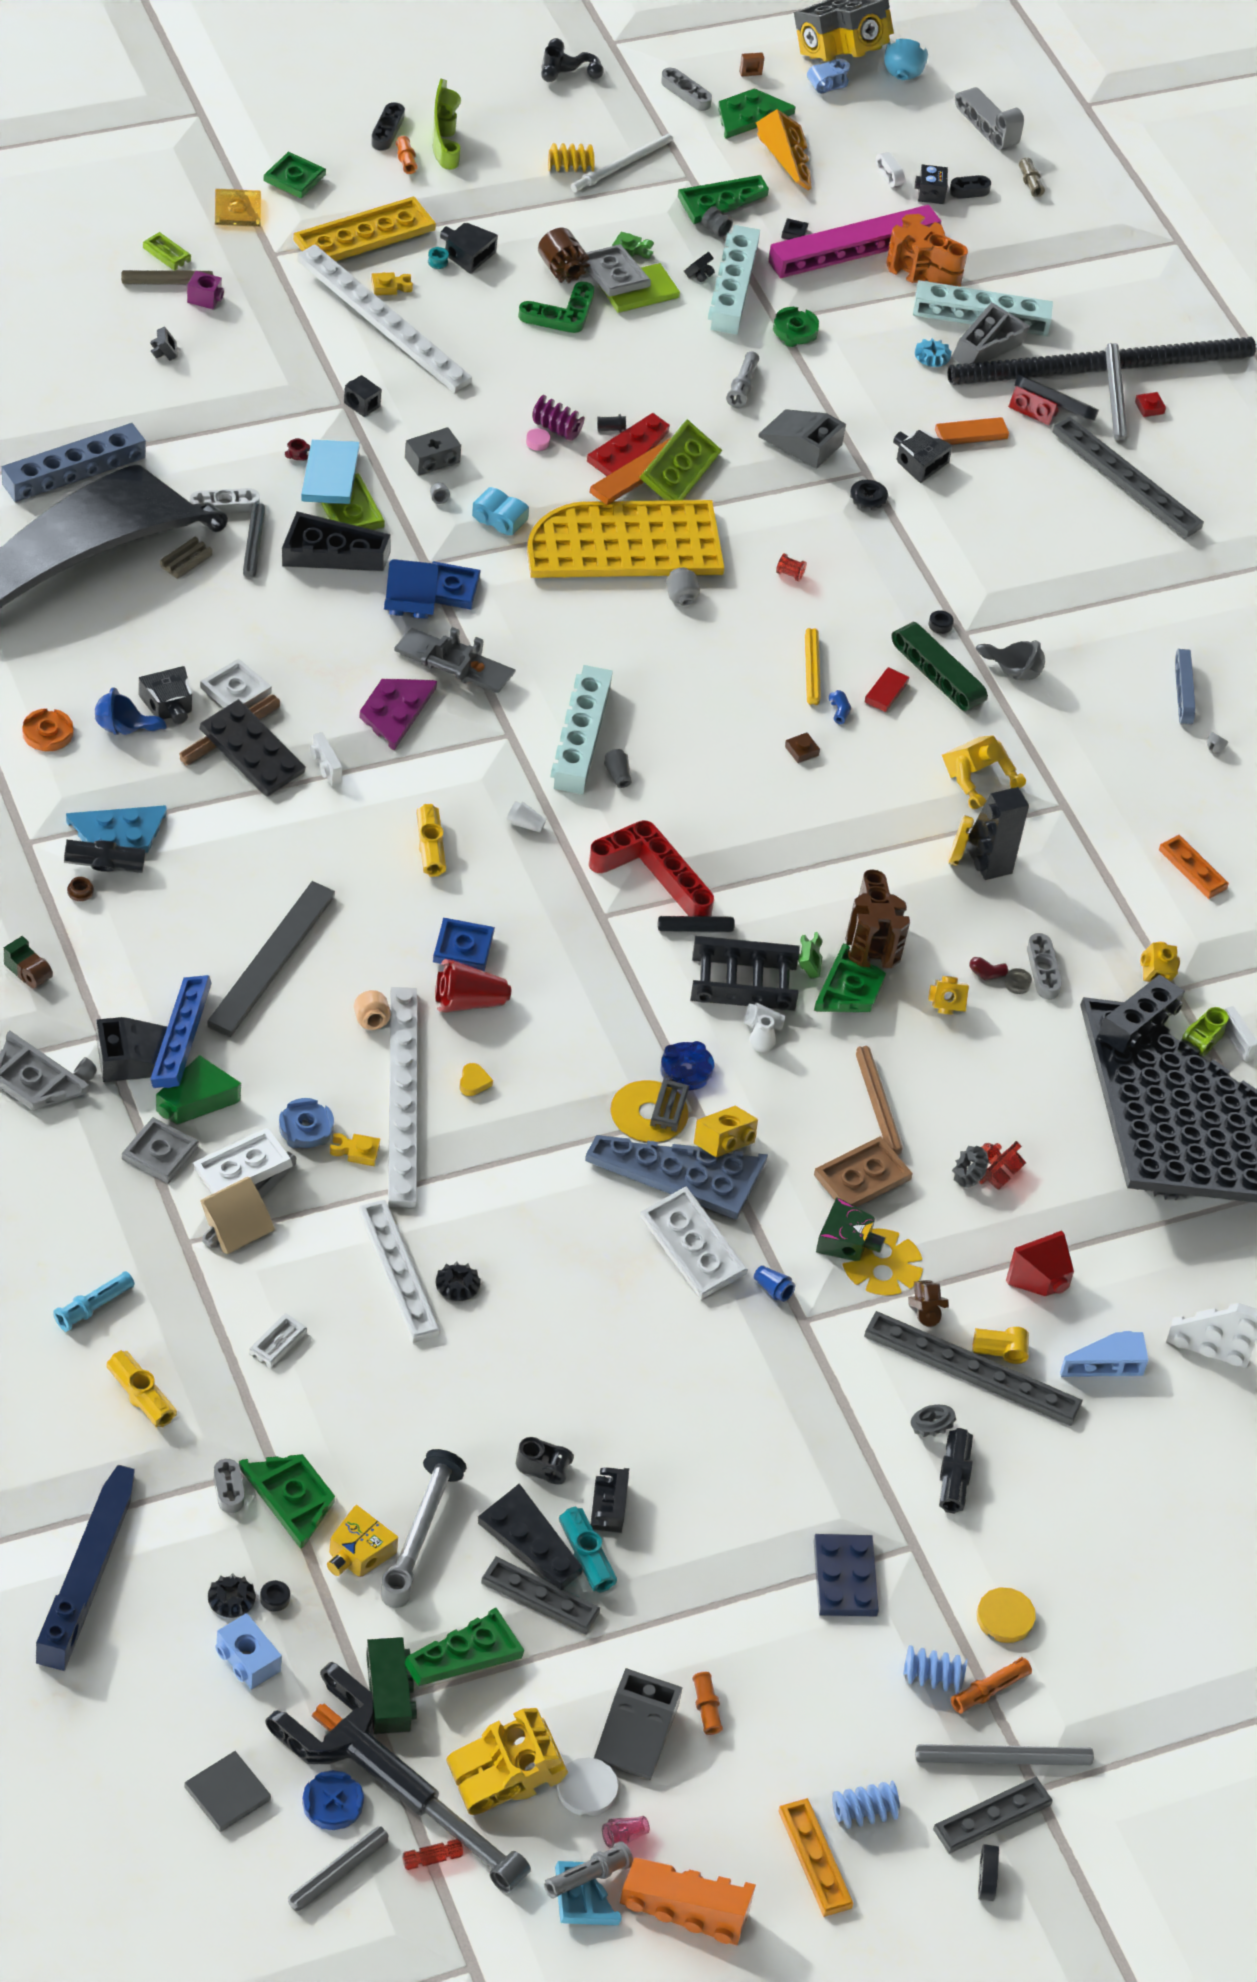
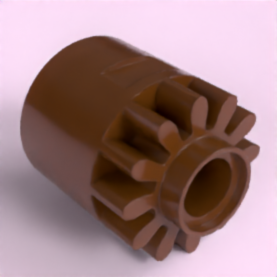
M560 227L547 232L538 244L540 257L560 283L564 280L567 283H570L571 280H579V277L586 273L584 268L590 266L588 263L589 256L567 228Z

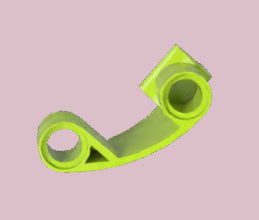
M440 78L435 98L432 149L440 166L451 170L459 166L461 148L458 143L442 137H451L456 133L457 114L455 111L461 104V97L456 91L447 88V80Z

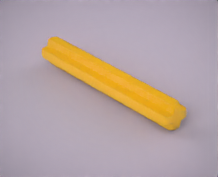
M807 628L805 634L807 702L810 705H818L821 699L819 631L816 628Z

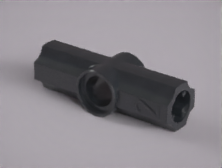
M66 839L63 863L91 866L92 869L102 872L123 870L142 873L145 849L118 846L115 842L104 840L92 843Z
M957 1428L956 1430H951L947 1437L946 1454L943 1457L940 1471L942 1485L939 1507L947 1513L955 1514L956 1512L963 1511L966 1502V1489L969 1485L973 1461L970 1460L973 1435L967 1429Z

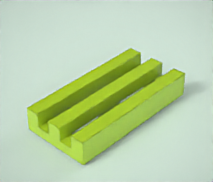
M161 232L143 241V248L172 270H177L178 265L180 267L184 266L185 261L187 263L191 261L190 253Z

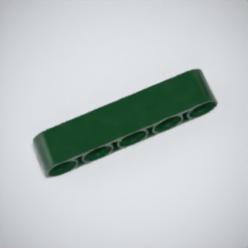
M911 622L892 632L891 639L894 646L962 711L966 712L987 701L988 693L984 685L917 622Z

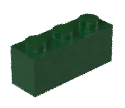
M403 1637L367 1639L366 1662L369 1691L372 1693L373 1698L372 1720L374 1734L410 1732L411 1721L417 1719L416 1701H410V1693H414V1680L412 1675H407V1667L405 1666L406 1658L411 1653L410 1648H404Z

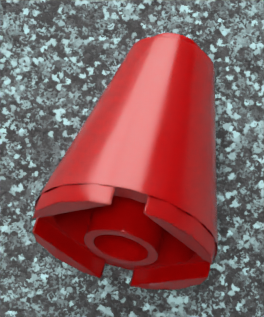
M444 959L441 965H445L443 972L438 971L435 985V1002H441V1007H437L438 1011L446 1013L503 1006L506 1001L510 1000L512 989L506 979L452 959Z

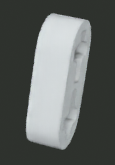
M890 152L877 154L875 159L876 167L890 187L903 185L905 182L903 169Z

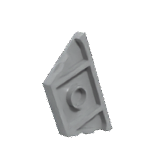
M12 1031L7 1032L5 1045L0 1051V1088L33 1111L89 1092L88 1083Z

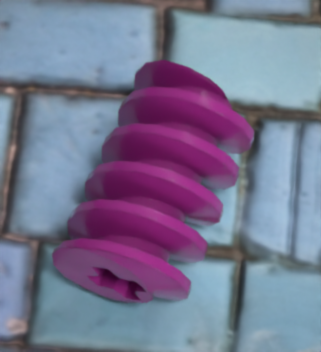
M543 394L533 408V422L537 425L541 424L545 429L549 428L553 433L557 432L559 436H565L567 440H574L583 427L585 417L582 416L578 419L579 412L576 410L570 415L571 408L568 406L562 411L563 404L560 402L554 407L555 400L552 398L546 403L547 396Z

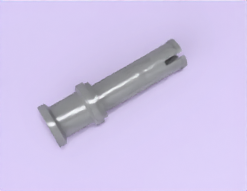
M749 351L745 354L738 377L732 380L731 390L726 396V401L732 407L740 408L747 402L746 395L750 393L752 388L750 381L760 359L756 352Z
M624 1842L615 1843L612 1849L593 1853L589 1861L546 1879V1883H544L545 1891L550 1898H556L593 1879L611 1877L612 1872L621 1868L626 1870L631 1867L633 1863L632 1853Z

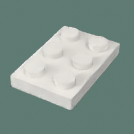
M268 1128L193 1162L195 1171L212 1194L247 1176L251 1178L255 1185L293 1167L291 1158Z

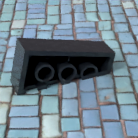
M296 511L282 546V566L384 571L391 553V534Z
M1019 787L990 793L969 833L966 848L974 861L976 870L980 871L984 880L1013 874L1029 809V804Z

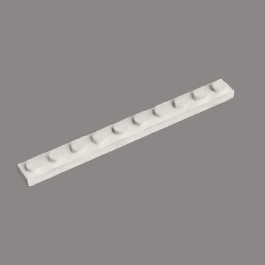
M314 244L298 254L297 261L454 394L472 383V376L317 245Z
M391 987L388 1207L416 1208L417 988Z

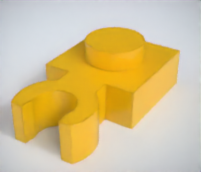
M394 272L371 274L372 288L375 295H397V290L412 292L413 282H411V274H402L399 277H395Z
M333 1134V1143L340 1145H330L331 1155L342 1156L346 1154L348 1155V1162L375 1166L380 1147V1138L353 1134L352 1139H347L343 1134Z

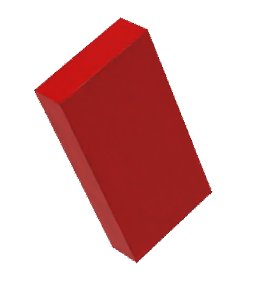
M887 667L865 696L864 702L887 712L909 683L910 677Z

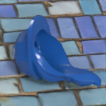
M111 687L109 693L103 695L98 700L94 709L96 722L104 730L114 735L119 733L129 735L138 729L154 732L167 728V724L162 718L142 715L131 699L119 694L115 687Z

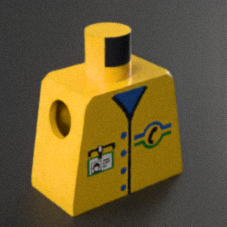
M356 1504L330 1539L329 1553L333 1558L327 1562V1568L335 1576H340L348 1568L355 1575L362 1577L397 1553L398 1536Z

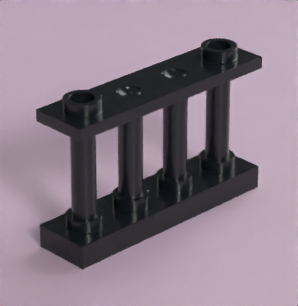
M695 936L692 961H701L700 981L693 980L690 1001L739 1006L759 1003L771 1009L795 1011L799 990L789 989L790 970L797 969L800 946ZM711 962L727 964L726 983L710 982ZM737 965L753 966V985L737 984ZM764 967L779 969V988L763 987Z

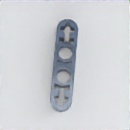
M1178 648L1175 655V677L1179 723L1192 725L1195 719V695L1191 650Z

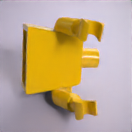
M994 735L978 737L942 754L950 778L957 777V783L964 793L970 796L968 804L972 809L984 806L987 801L975 790L976 786L971 780L972 772H976L998 761L1005 775L1010 778V788H1022L1026 784L1024 775L1016 773V767L1010 760L1002 743L996 740Z

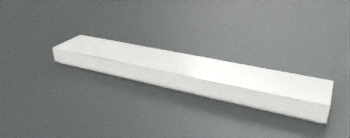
M386 1200L360 1205L358 1212L412 1343L439 1336L440 1329Z

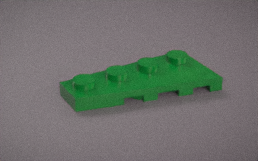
M756 175L678 189L677 197L694 225L702 222L703 215L711 207L715 206L723 214L768 196L769 188L762 176Z
M497 1607L488 1612L487 1616L481 1619L479 1617L469 1622L467 1627L460 1631L456 1629L448 1633L447 1637L442 1641H434L408 1655L405 1666L417 1685L422 1686L522 1659L525 1650Z

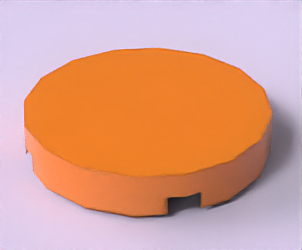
M48 708L33 711L23 721V739L29 746L37 750H59L71 742L73 722L61 710L54 709V711H48Z

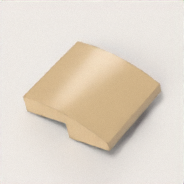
M248 1176L200 1200L208 1224L214 1227L221 1249L226 1254L275 1230L266 1206L254 1183Z

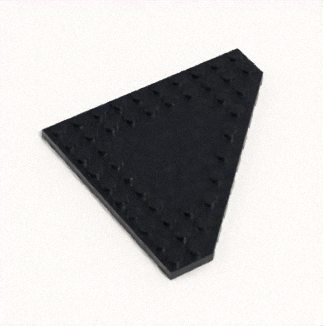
M1083 997L1080 1007L1127 1188L1257 1203V1089L1244 1080L1238 1082L1229 1075L1230 1070L1214 1059L1209 1062L1199 1055L1200 1050L1185 1039L1179 1041L1169 1034L1171 1029L1165 1025H1158L1149 1037L1145 1036L1142 1038L1136 1048L1131 1047L1122 1054L1097 1036L1105 1017L1124 1002Z

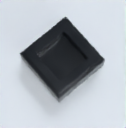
M787 218L781 238L789 240L805 236L809 223Z

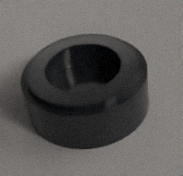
M934 611L930 615L928 625L932 631L945 634L952 630L954 618L946 611Z
M278 1580L265 1583L260 1592L262 1606L269 1611L285 1609L290 1602L289 1587L284 1582Z

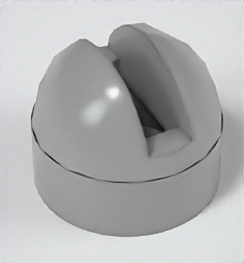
M438 482L431 486L430 496L434 503L443 504L449 500L450 491L444 483Z
M1211 732L1207 739V747L1209 750L1213 748L1214 753L1221 752L1229 743L1214 732Z
M84 1057L76 1066L73 1074L83 1081H89L96 1074V1065L90 1059Z

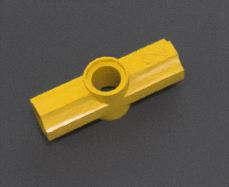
M423 804L422 807L416 810L420 840L419 851L422 857L423 873L428 874L429 877H439L440 874L446 872L443 829L440 822L439 808L433 804Z
M120 1350L112 1355L110 1360L107 1361V1369L129 1394L130 1403L140 1407L155 1427L168 1425L177 1415V1410L156 1386L153 1374L143 1370L128 1351Z

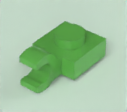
M622 231L612 244V246L621 244L632 258L637 254L645 259H650L654 252L648 250L654 245L652 240L645 239L642 241L641 237Z
M818 932L814 933V938L810 941L806 935H802L800 939L802 947L798 959L801 969L806 971L810 979L820 977L823 957L819 951L823 940Z

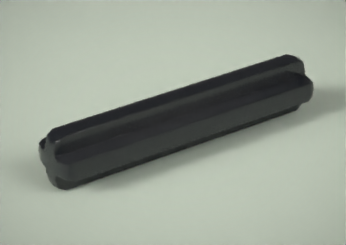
M659 916L657 927L659 931L733 932L735 920L734 917Z

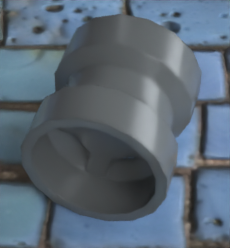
M714 206L705 212L701 223L707 229H712L713 233L721 238L726 236L731 230L733 219L727 215H722V212Z

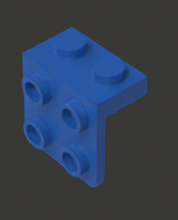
M392 559L389 562L384 610H389V615L403 616L404 612L414 613L413 617L428 619V614L433 615L438 565L435 563Z

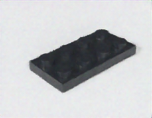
M239 699L200 723L199 729L266 797L305 773L306 766Z

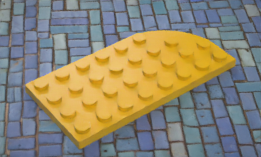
M712 500L613 501L608 505L601 501L570 503L544 515L535 524L528 538L527 557L530 578L669 576L670 572L677 568H687L696 575L724 574V563Z

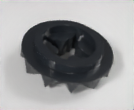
M860 480L852 485L850 497L853 499L854 504L861 505V509L869 507L872 510L873 507L881 508L882 504H886L888 491L884 485L877 481Z
M456 1261L454 1265L445 1264L442 1270H438L435 1284L438 1292L443 1297L452 1301H465L478 1293L481 1278L478 1276L477 1269H471L469 1263L460 1265ZM455 1276L458 1279L463 1278V1284H460L458 1281L453 1282V1278Z
M234 1573L228 1577L220 1575L216 1582H211L208 1591V1603L212 1610L228 1618L240 1617L248 1613L254 1606L256 1599L253 1584H250L245 1576L242 1578L236 1577ZM237 1589V1597L232 1596L226 1601L227 1592L231 1593Z

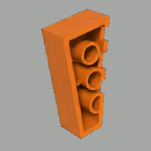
M635 1857L622 1889L620 1904L625 1905L634 1912L642 1911L653 1915L662 1922H673L684 1926L690 1932L712 1936L718 1942L738 1945L750 1912L756 1884L745 1882L744 1887L731 1885L730 1878L718 1876L717 1881L704 1879L701 1876V1872L690 1869L683 1873H677L671 1865Z

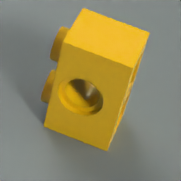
M736 1105L700 1118L696 1122L694 1144L716 1158L753 1144L757 1135L758 1119Z

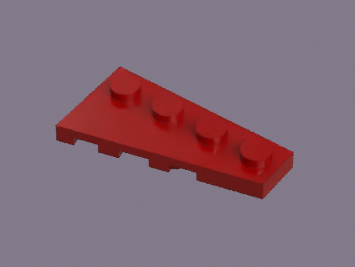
M651 413L587 454V462L605 476H608L656 447L669 432L670 424L655 413Z

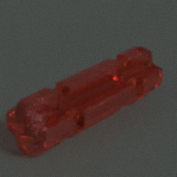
M454 1839L447 1841L446 1845L442 1842L419 1848L418 1852L413 1849L403 1853L402 1861L405 1869L411 1870L418 1868L419 1864L427 1866L447 1861V1857H450V1859L462 1857L463 1846L460 1840Z

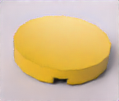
M964 815L949 854L948 864L954 866L959 864V860H961L969 840L968 831L973 827L974 819L972 817Z
M999 1587L988 1591L981 1598L976 1611L977 1622L981 1630L987 1636L990 1634L995 1637L994 1640L1001 1643H1014L1023 1640L1032 1630L1036 1620L1035 1608L1031 1600L1022 1592L1012 1588Z

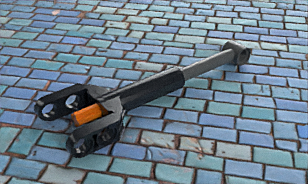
M329 1662L321 1669L320 1675L326 1684L327 1690L348 1706L352 1712L342 1719L326 1704H319L316 1707L312 1717L329 1731L324 1736L323 1742L317 1739L287 1712L276 1710L266 1718L265 1723L269 1731L305 1763L331 1764L351 1758L416 1814L421 1816L426 1813L492 1869L489 1873L494 1885L502 1892L509 1893L531 1872L528 1861L520 1853L511 1851L505 1856L438 1799L439 1791L373 1736L372 1693L338 1664Z

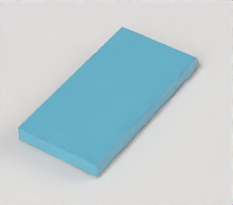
M311 440L301 501L350 504L360 449L359 442Z

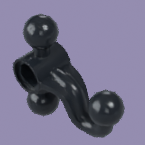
M559 38L551 39L545 48L541 66V77L546 82L555 81L560 72L576 70L584 62H590L587 67V74L590 78L598 79L604 73V68L597 56L588 52H582L576 57L569 56L564 53V42Z

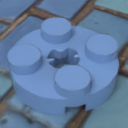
M312 1098L295 1099L289 1102L287 1108L279 1114V1131L289 1147L312 1148L325 1145L330 1141L334 1128V1116L330 1108L326 1105L324 1108L318 1104V1100ZM302 1120H308V1123H313L310 1126L301 1125Z

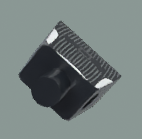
M918 430L911 436H907L900 431L893 439V443L899 447L896 458L897 462L920 483L950 462L953 445L924 430Z
M185 666L139 677L138 695L154 716H158L163 720L172 718L175 724H182L187 720V714L192 711V692Z

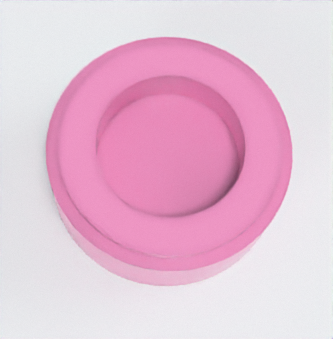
M531 429L527 433L526 444L532 450H545L550 445V434L544 429Z

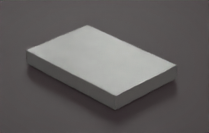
M621 244L586 252L590 258L588 260L590 266L586 270L609 297L650 287V278Z

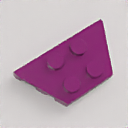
M382 678L360 709L359 718L366 725L371 726L373 732L378 737L382 735L389 742L388 746L395 750L436 690L437 681Z

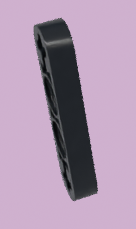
M1018 374L1014 386L1021 387L1052 401L1069 411L1093 421L1097 417L1099 409Z

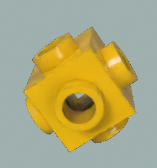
M1153 942L1142 952L1140 964L1143 966V981L1150 982L1159 974L1172 981L1178 975L1180 958L1177 957V946L1167 945L1165 942Z
M942 976V980L935 979V986L930 985L928 1001H933L932 1006L938 1008V1013L953 1015L954 1010L966 1012L969 985L958 982L957 977ZM946 992H951V993H952V994H951V997L948 998V999H945V998H944L945 993H946Z

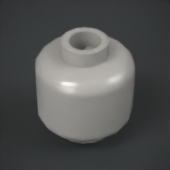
M677 568L670 572L666 579L670 600L674 603H680L682 606L692 604L694 599L700 594L696 574L687 568Z

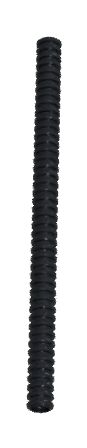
M1250 336L1247 339L1241 337L1240 339L1229 338L1227 340L1221 339L1220 341H1201L1200 343L1198 341L1194 343L1188 342L1187 344L1181 343L1180 345L1178 343L1174 345L1167 344V346L1160 345V347L1158 345L1153 347L1147 346L1146 348L1134 347L1133 350L1132 348H1127L1126 350L1123 348L1119 350L1121 369H1126L1127 367L1130 369L1133 367L1139 368L1140 366L1146 367L1147 365L1151 367L1153 365L1159 366L1160 364L1167 365V363L1169 365L1173 363L1180 364V362L1187 363V361L1192 363L1194 361L1200 362L1201 360L1213 361L1214 359L1224 360L1227 358L1233 359L1234 357H1253L1256 352V343L1253 337ZM1104 350L1100 352L1093 351V353L1086 352V354L1081 352L1079 355L1073 353L1072 355L1066 354L1065 356L1060 354L1059 356L1052 355V357L1045 356V358L1039 356L1038 359L1037 357H1032L1031 359L1028 357L1025 359L1018 358V360L1011 359V361L1006 359L1004 362L998 360L997 363L996 361H991L990 363L988 361L984 363L977 362V364L970 363V365L964 363L963 366L957 364L956 367L955 365H950L947 376L951 385H956V383L961 385L963 382L969 384L970 381L971 383H976L977 381L982 383L983 381H1003L1004 379L1010 380L1011 378L1014 380L1017 379L1018 374L1027 378L1032 376L1035 378L1038 376L1044 377L1045 375L1051 376L1052 374L1056 376L1059 373L1065 375V373L1077 374L1079 372L1085 373L1086 371L1092 372L1093 370L1095 372L1099 370L1106 371V352Z

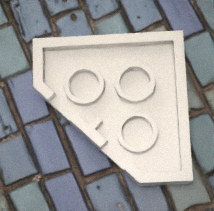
M1235 1303L1229 1305V1308L1226 1310L1209 1309L1197 1312L1196 1317L1185 1319L1184 1316L1173 1318L1166 1343L1200 1353L1206 1357L1228 1362L1234 1366L1247 1368L1257 1340V1308L1242 1303Z

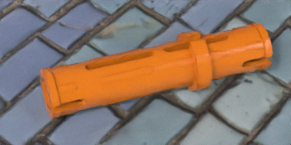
M1021 1657L981 1681L976 1680L972 1682L969 1688L951 1697L953 1708L957 1713L962 1714L978 1703L984 1704L989 1701L993 1694L1030 1675L1032 1667L1029 1661Z

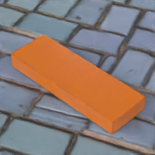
M1003 417L939 423L935 426L937 437L952 445L1008 439L1009 431Z
M1180 835L1160 844L1159 851L1208 899L1228 888L1229 883Z

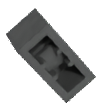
M449 427L406 440L404 458L417 476L460 463L461 444Z

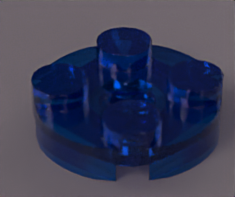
M679 1042L665 1047L661 1058L660 1072L665 1080L689 1085V1091L697 1090L704 1087L707 1081L712 1078L714 1059L702 1042ZM683 1063H689L692 1065L691 1069H687L686 1066L681 1065Z

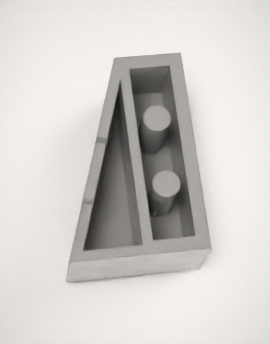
M991 302L959 339L951 358L962 365L964 363L970 365V363L977 364V362L984 363L985 361H990L1022 345L1030 326Z

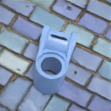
M844 59L817 64L808 70L807 78L818 93H826L831 90L844 88L848 85L847 72L850 69V64Z

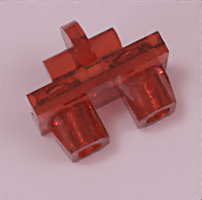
M1017 1141L1002 1154L1000 1152L1002 1146L999 1143L994 1145L984 1143L981 1146L987 1152L988 1163L991 1164L983 1178L979 1181L981 1185L988 1180L999 1190L1011 1179L1001 1168L1003 1165L1014 1175L1026 1164L1025 1160L1017 1152L1022 1147Z

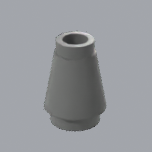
M614 749L607 752L604 761L605 767L618 788L628 787L632 783L628 755L622 749Z

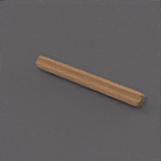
M270 695L249 708V710L260 720L280 707V700L275 695ZM205 736L181 751L179 759L184 765H189L216 748V746Z
M859 1046L856 1049V1058L883 1139L897 1155H900L903 1146L871 1050L868 1046Z

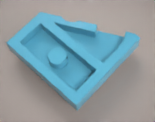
M558 1861L555 1866L556 1876L585 1862ZM596 1879L558 1896L560 1923L618 1926L622 1918L619 1911L614 1912L606 1899L608 1893Z

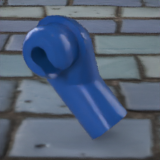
M836 690L829 695V701H832L831 705H837L838 707L833 719L837 724H844L851 711V705L846 694L841 690Z

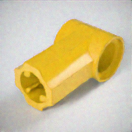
M1010 1327L1005 1331L975 1328L972 1351L977 1354L1003 1356L1004 1360L1008 1363L1021 1364L1028 1360L1029 1332L1022 1327Z

